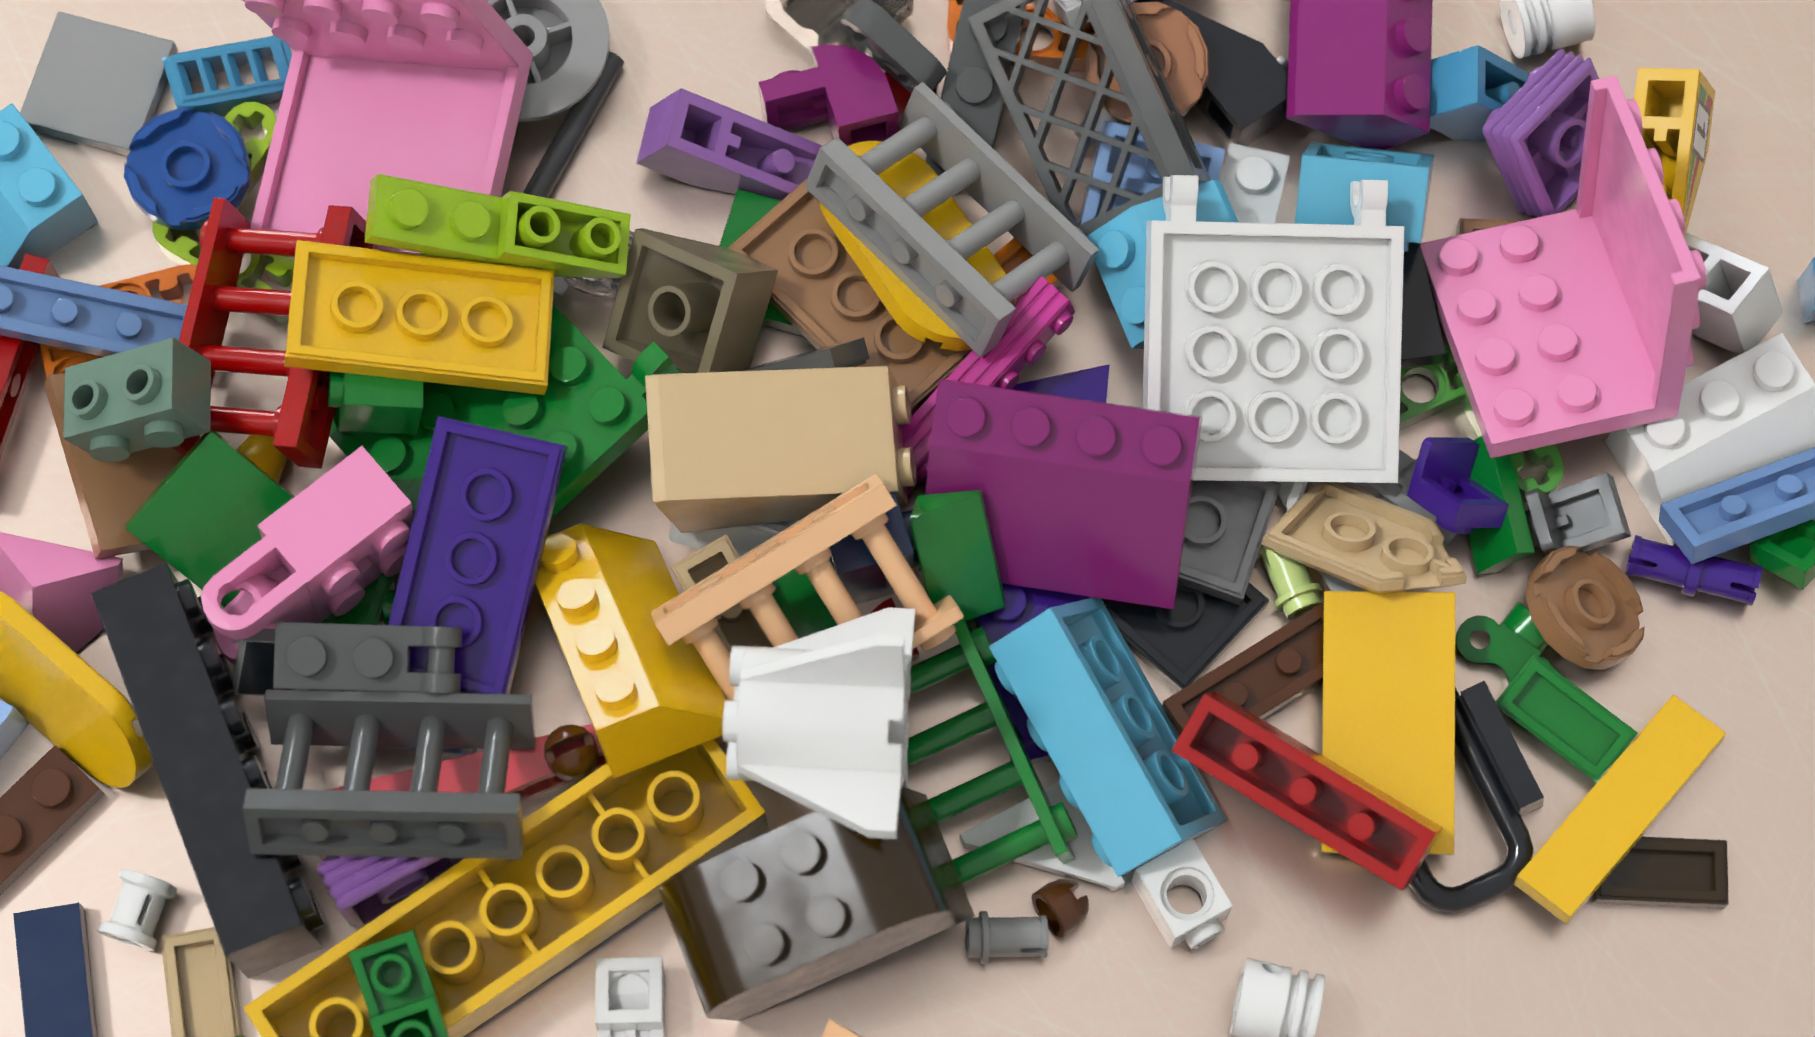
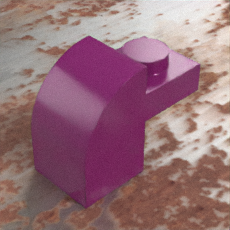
M832 44L812 46L814 68L803 71H784L772 79L758 82L764 122L788 131L828 120L834 139L838 137L847 146L864 141L883 142L899 132L898 109L885 73L871 57L854 48Z

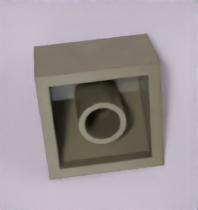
M643 228L635 229L627 257L626 275L621 278L602 348L635 362L642 351L654 341L671 358L672 364L681 373L734 372L749 369L778 270L726 247Z

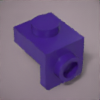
M1427 437L1422 442L1406 496L1436 516L1437 525L1448 531L1470 534L1474 528H1502L1509 504L1470 478L1479 444L1470 438Z

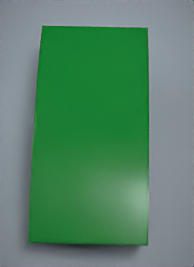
M415 929L348 953L370 1015L369 1022L375 1037H450Z

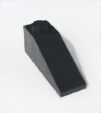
M1136 0L1132 2H1159L1173 7V9L1181 11L1199 28L1209 51V78L1201 99L1196 105L1228 144L1234 143L1249 146L1286 120L1287 60L1281 56L1275 58L1263 43L1171 0Z

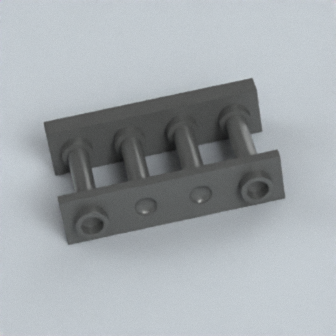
M266 690L264 701L271 745H283L275 789L247 788L243 813L250 854L522 859L524 833L520 793H505L510 749L535 750L536 737L532 695ZM310 745L350 746L342 790L303 789ZM377 747H416L410 791H370ZM444 748L483 749L477 793L437 792Z

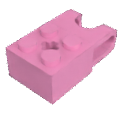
M363 446L258 524L262 539L216 573L204 586L201 598L204 613L211 626L214 627L216 642L221 653L232 664H236L239 644L235 643L233 639H247L264 628L275 629V622L321 623L332 613L335 616H341L353 609L365 595L364 588L379 578L380 574L384 573L387 577H391L401 571L414 518L412 503ZM240 591L222 610L220 609L222 598L226 593Z

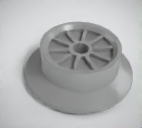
M487 0L533 53L518 121H534L554 116L569 109L589 93L604 70L610 47L608 21L599 0Z

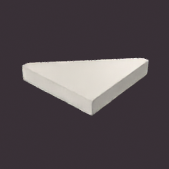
M1059 782L1044 789L1051 806L1063 802L1075 826L1079 838L1068 842L1075 860L1063 864L1055 856L1051 845L1048 844L1016 859L1015 862L1065 877L1067 875L1105 886L1111 891L1123 888L1125 884L1121 876L1118 877L1114 869L1106 865L1097 855L1091 840L1093 833L1081 810L1073 807L1065 798ZM1027 798L960 834V840L965 848L976 849L1035 822L1039 818L1030 798Z

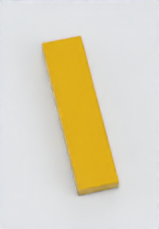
M1673 694L1517 875L1514 885L1568 925L1719 747L1726 732Z

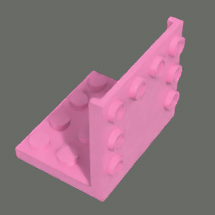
M243 0L245 7L257 14L272 29L271 32L274 36L282 39L293 49L251 221V229L317 233L320 228L324 227L329 205L353 207L367 222L370 180L377 174L501 197L533 53L487 0ZM373 244V249L420 254V252Z
M1616 75L1592 80L1590 84L1576 209L1420 243L1434 305L1490 459L1678 417L1685 371L1687 367L1693 365V350L1690 341L1692 330L1699 328L1700 325L1697 299L1699 290L1706 288V270L1700 253L1697 250L1689 251L1684 239L1685 223L1679 202L1675 198L1668 200L1663 189L1664 176L1659 154L1655 148L1647 149L1643 141V124L1638 104L1635 99L1626 100Z

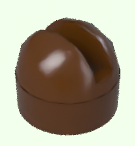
M564 725L555 729L548 736L544 746V756L549 769L557 777L564 780H579L586 777L595 768L598 761V748L594 737L588 730L578 725ZM581 738L584 739L585 746L570 750L555 758L554 750Z
M1059 879L1046 884L1032 894V903L1038 916L1046 915L1048 929L1060 938L1076 929L1086 919L1089 911L1087 895L1076 899L1073 894L1079 887V884L1075 881Z

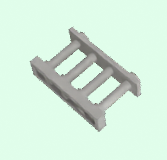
M922 82L913 89L899 122V128L901 129L899 132L862 156L856 155L836 137L819 149L804 187L981 358L998 346L1016 310L1011 304L1012 301L1028 291L1041 276L1045 279L1051 274L1071 292L1075 291L1081 286L1099 249L1086 237L1080 228L1074 226L963 121L948 103L941 100ZM921 148L945 172L903 199L878 175ZM964 189L989 214L951 240L946 241L922 217ZM1008 231L1033 256L991 284L966 260Z

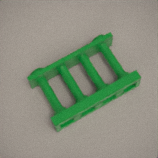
M963 617L953 624L956 628L955 634L960 644L911 666L910 695L971 667L986 702L909 737L908 767L997 726L1012 761L928 799L936 821L939 824L1020 785H1024L1039 820L953 859L961 883L964 884L1048 844L1051 845L1055 856L1063 864L1073 861L1075 856L1068 842L1079 838L1075 826L1063 802L1051 806L990 671L989 666L997 661L989 648L992 643L984 627L981 626L972 630Z

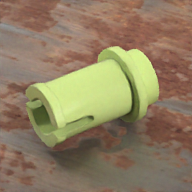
M1261 545L1258 556L1262 559L1278 598L1274 602L1277 611H1284L1288 620H1294L1322 602L1319 596L1324 592L1320 583H1313L1306 565L1276 554Z

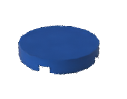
M176 108L153 117L135 133L129 145L131 151L127 157V165L124 163V179L136 206L153 222L173 230H200L204 222L209 219L213 198H225L235 208L241 204L250 185L251 160L240 133L223 116L210 111L207 114L204 112H194L193 108Z

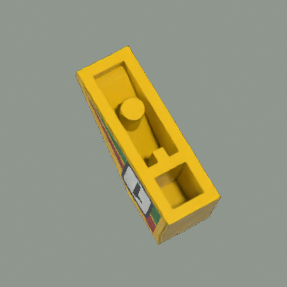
M1637 68L1634 99L1638 104L1642 117V138L1647 149L1655 148L1659 154L1664 176L1662 186L1668 200L1675 198L1680 204L1685 223V239L1708 153L1715 90L1700 69Z

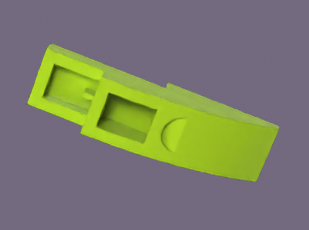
M377 174L370 180L365 242L420 252V255L555 270V277L622 278L626 275L631 214L509 191L503 197H497Z

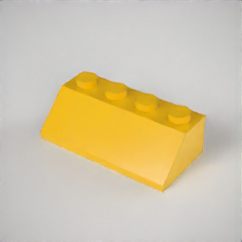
M582 523L547 536L535 586L613 778L615 779L722 736L726 699L719 684L693 643L685 644L682 638L668 646L654 624L651 611L679 595L656 541Z

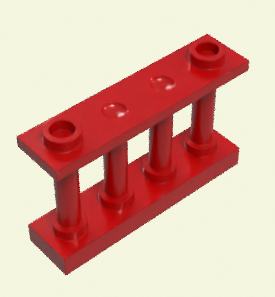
M213 198L209 219L204 222L200 231L201 251L179 341L211 361V388L216 371L288 377L282 405L276 411L210 406V427L216 432L273 437L272 445L298 467L322 469L336 407H328L329 371L285 367L286 351L222 346L230 312L289 316L291 291L236 287L244 253L295 257L297 240L373 249V244L365 242L366 221L353 207L329 205L324 227L320 228L317 233L251 229V222L225 198ZM200 435L185 438L182 444L172 448L182 456H185L199 440Z

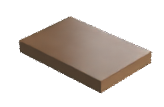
M65 373L49 375L44 386L95 559L151 550L126 530L125 523L184 456L172 447H152L130 453L127 459L119 462H102L93 459L90 453L63 439Z

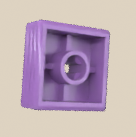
M1559 49L1543 66L1537 67L1531 72L1526 83L1502 107L1491 112L1485 125L1482 127L1484 137L1520 214L1526 211L1528 217L1535 215L1537 218L1560 213L1578 196L1590 84L1592 80L1599 79L1591 58L1584 60L1582 55L1575 57L1573 52L1566 54L1564 49Z
M326 856L327 859L319 863L317 872L324 880L323 884L330 891L329 895L336 903L335 907L350 926L361 928L465 858Z

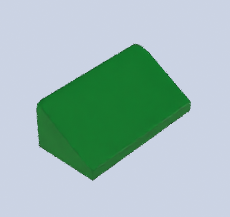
M982 490L918 495L910 515V524L926 593L934 604L944 597L951 595L966 621L1004 608L1006 600Z

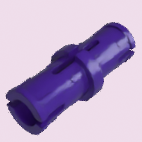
M1638 535L1634 536L1631 546L1632 553H1629L1626 575H1635L1681 587V594L1693 597L1696 591L1743 602L1745 605H1753L1756 598V592L1754 591L1755 588L1758 589L1760 584L1762 566H1753L1716 556L1691 564L1679 547L1644 539Z

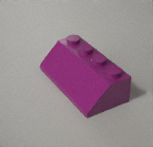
M1291 0L1286 119L1360 147L1383 150L1429 133L1433 0Z

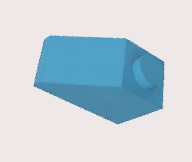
M1480 45L1431 59L1430 128L1453 140L1487 142L1482 132V127L1485 125L1488 116L1493 110L1502 107L1526 83L1530 73Z

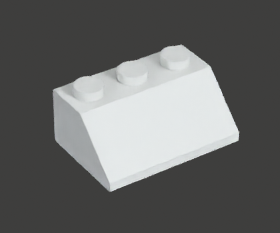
M1780 333L1683 384L1678 417L1612 431L1605 440V443L1667 543L1676 546L1677 544L1659 522L1660 506L1662 503L1815 447V383L1783 333Z

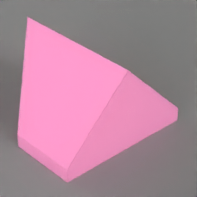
M0 532V591L18 602L77 653L104 629L91 593L122 581L123 558L110 556L95 559L92 551Z

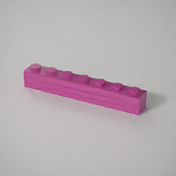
M1041 276L1014 305L1016 310L998 346L981 358L972 350L945 380L1012 389L1017 384L1020 378L1019 373L1028 363H1036L1043 356L1048 341L1055 334L1061 335L1071 325L1073 321L1072 315L1075 313L1071 301ZM938 388L912 415L911 423L902 426L903 448L912 447L917 474L916 485L920 480H927L929 447ZM907 486V499H908V501H909V499L911 498V495H912V492H910V491H911L915 486Z

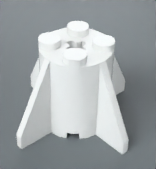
M888 607L774 648L732 646L730 685L735 686L734 701H725L723 714V741L729 742L726 763L727 779L756 781L868 838L896 839L900 791L903 787L908 788L907 752L909 721L907 719L908 699H910L915 609Z

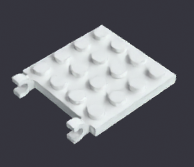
M1171 175L1170 177H1163V208L1166 214V221H1147L1143 408L1203 417L1193 480L1398 483L1404 226H1386L1388 180L1350 182V206L1354 225L1196 221L1199 176Z

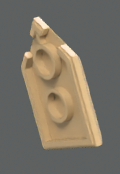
M1315 482L1263 536L1262 545L1276 554L1377 594L1450 587L1465 584L1467 578L1459 561L1456 558H1450L1444 548V536L1435 521L1338 482Z

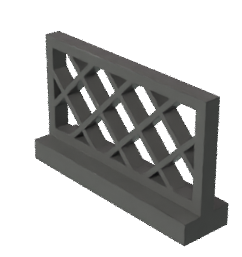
M1001 0L967 17L1050 203L1074 226L1080 228L1086 236L1128 208L1163 196V185L1143 195L1120 187L1132 153L1153 160L1162 182L1163 177H1170L1171 175L1199 176L1198 184L1211 181L1130 0H1081L1082 4L1073 28L1044 18L1049 0H1037L1033 13L1020 8L1035 0ZM1010 13L1030 20L1019 54L1016 55L1000 49L988 24ZM1088 18L1096 36L1084 32ZM1041 24L1071 35L1059 70L1029 59ZM1081 39L1100 45L1107 58L1099 85L1069 74ZM1003 58L1016 62L1012 74H1010ZM1026 66L1056 77L1044 112L1024 105L1018 92ZM1113 76H1115L1122 93L1109 89ZM1066 81L1096 92L1084 126L1054 116ZM1106 96L1127 103L1132 113L1133 119L1125 142L1095 131ZM1029 115L1041 119L1037 132ZM1051 123L1081 134L1069 168L1049 161L1043 148ZM1139 132L1148 150L1135 146ZM1091 138L1122 149L1110 183L1080 173ZM1054 171L1066 176L1062 188ZM1076 180L1107 191L1098 216L1080 225L1077 224L1068 204ZM1117 195L1130 199V201L1112 209Z

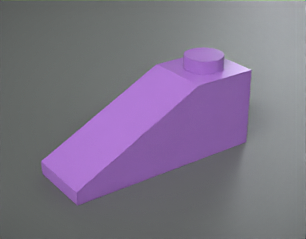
M680 88L650 107L636 164L689 185L736 194L737 189L782 201L808 178L818 151L823 145Z

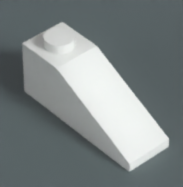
M1686 233L1685 241L1689 251L1697 250L1700 253L1707 278L1706 288L1699 290L1697 299L1700 325L1699 328L1692 330V334L1737 355L1757 346L1783 314L1770 269Z

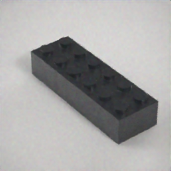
M166 563L92 592L97 611L225 956L249 979L322 949L316 929L326 926L322 910L313 890H308L301 876L296 878L293 871L303 866L301 855L250 854L243 813L247 788L275 789V786L268 771L262 770L256 755L250 757L249 751L259 748L246 713L240 711L233 696H227V693L234 691L232 684L233 675L223 654L218 653L212 638H205V635L214 632V627L211 626L204 613L202 597H197L189 578L179 582Z

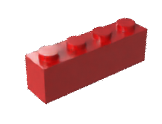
M1218 692L1205 693L1171 750L1401 891L1410 885L1443 829L1441 826Z

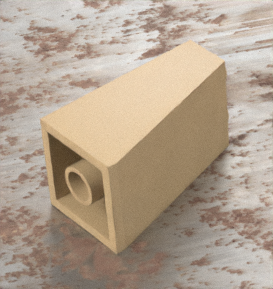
M888 366L679 373L645 376L653 503L681 533L803 519L874 474L878 475L890 494H896L900 508L908 507L907 486H916L917 474L912 447L903 448L901 424L911 423V402L907 385L898 386V382Z

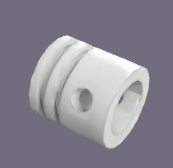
M1500 0L1499 2L1504 33L1512 52L1517 58L1528 57L1531 53L1533 55L1543 53L1545 49L1551 51L1590 41L1595 35V14L1592 0Z
M1246 957L1235 997L1230 1024V1036L1314 1037L1322 1004L1325 975L1316 973L1314 979L1308 978V971L1299 970L1296 976L1292 975L1291 967Z

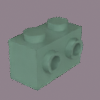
M172 337L66 367L63 439L90 453V456L95 460L119 462L127 459L130 453L152 447H175L182 444L185 438L210 432L211 361Z

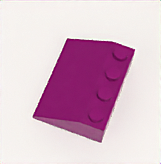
M939 380L929 447L925 495L982 490L1001 582L1003 584L1174 609L1203 417L954 380Z

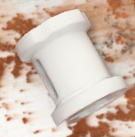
M122 868L117 878L122 883L109 921H102L97 932L123 944L147 951H154L158 941L153 937V933L166 899L174 898L177 888L159 878Z

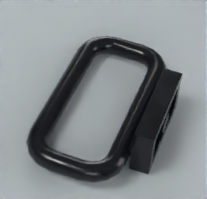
M1485 680L1461 691V696L1455 687V744L1505 841L1507 848L1506 858L1497 868L1455 887L1439 883L1434 877L1426 859H1424L1409 886L1421 902L1437 911L1457 913L1473 909L1510 891L1515 887L1514 883L1517 875L1533 856L1531 837L1522 816L1543 807L1544 796Z

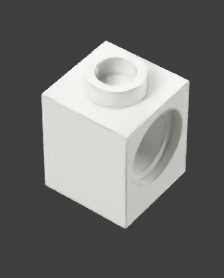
M1193 838L1135 869L1131 883L1170 949L1186 941L1192 950L1206 944L1225 931L1221 921L1228 917L1233 905ZM1178 885L1190 886L1199 893L1202 899V908L1193 914L1179 913L1169 904L1167 892Z

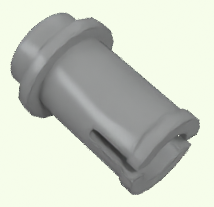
M980 911L978 918L966 920L965 947L967 958L979 957L980 964H987L989 957L1047 958L1048 922L1046 915H1039L1038 917H988L987 911Z

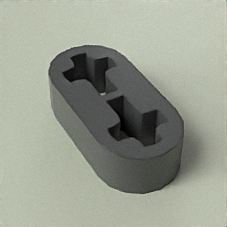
M856 0L839 20V25L844 33L910 93L913 92L914 87L922 82L933 91L946 76V70L941 62L888 12L872 0Z

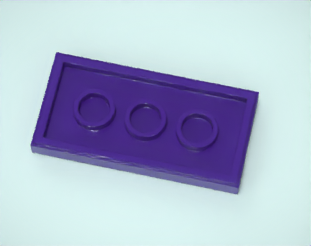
M438 416L388 625L463 627L462 647H455L454 674H461L460 691L470 694H510L568 447ZM411 646L410 672L428 673L429 646Z

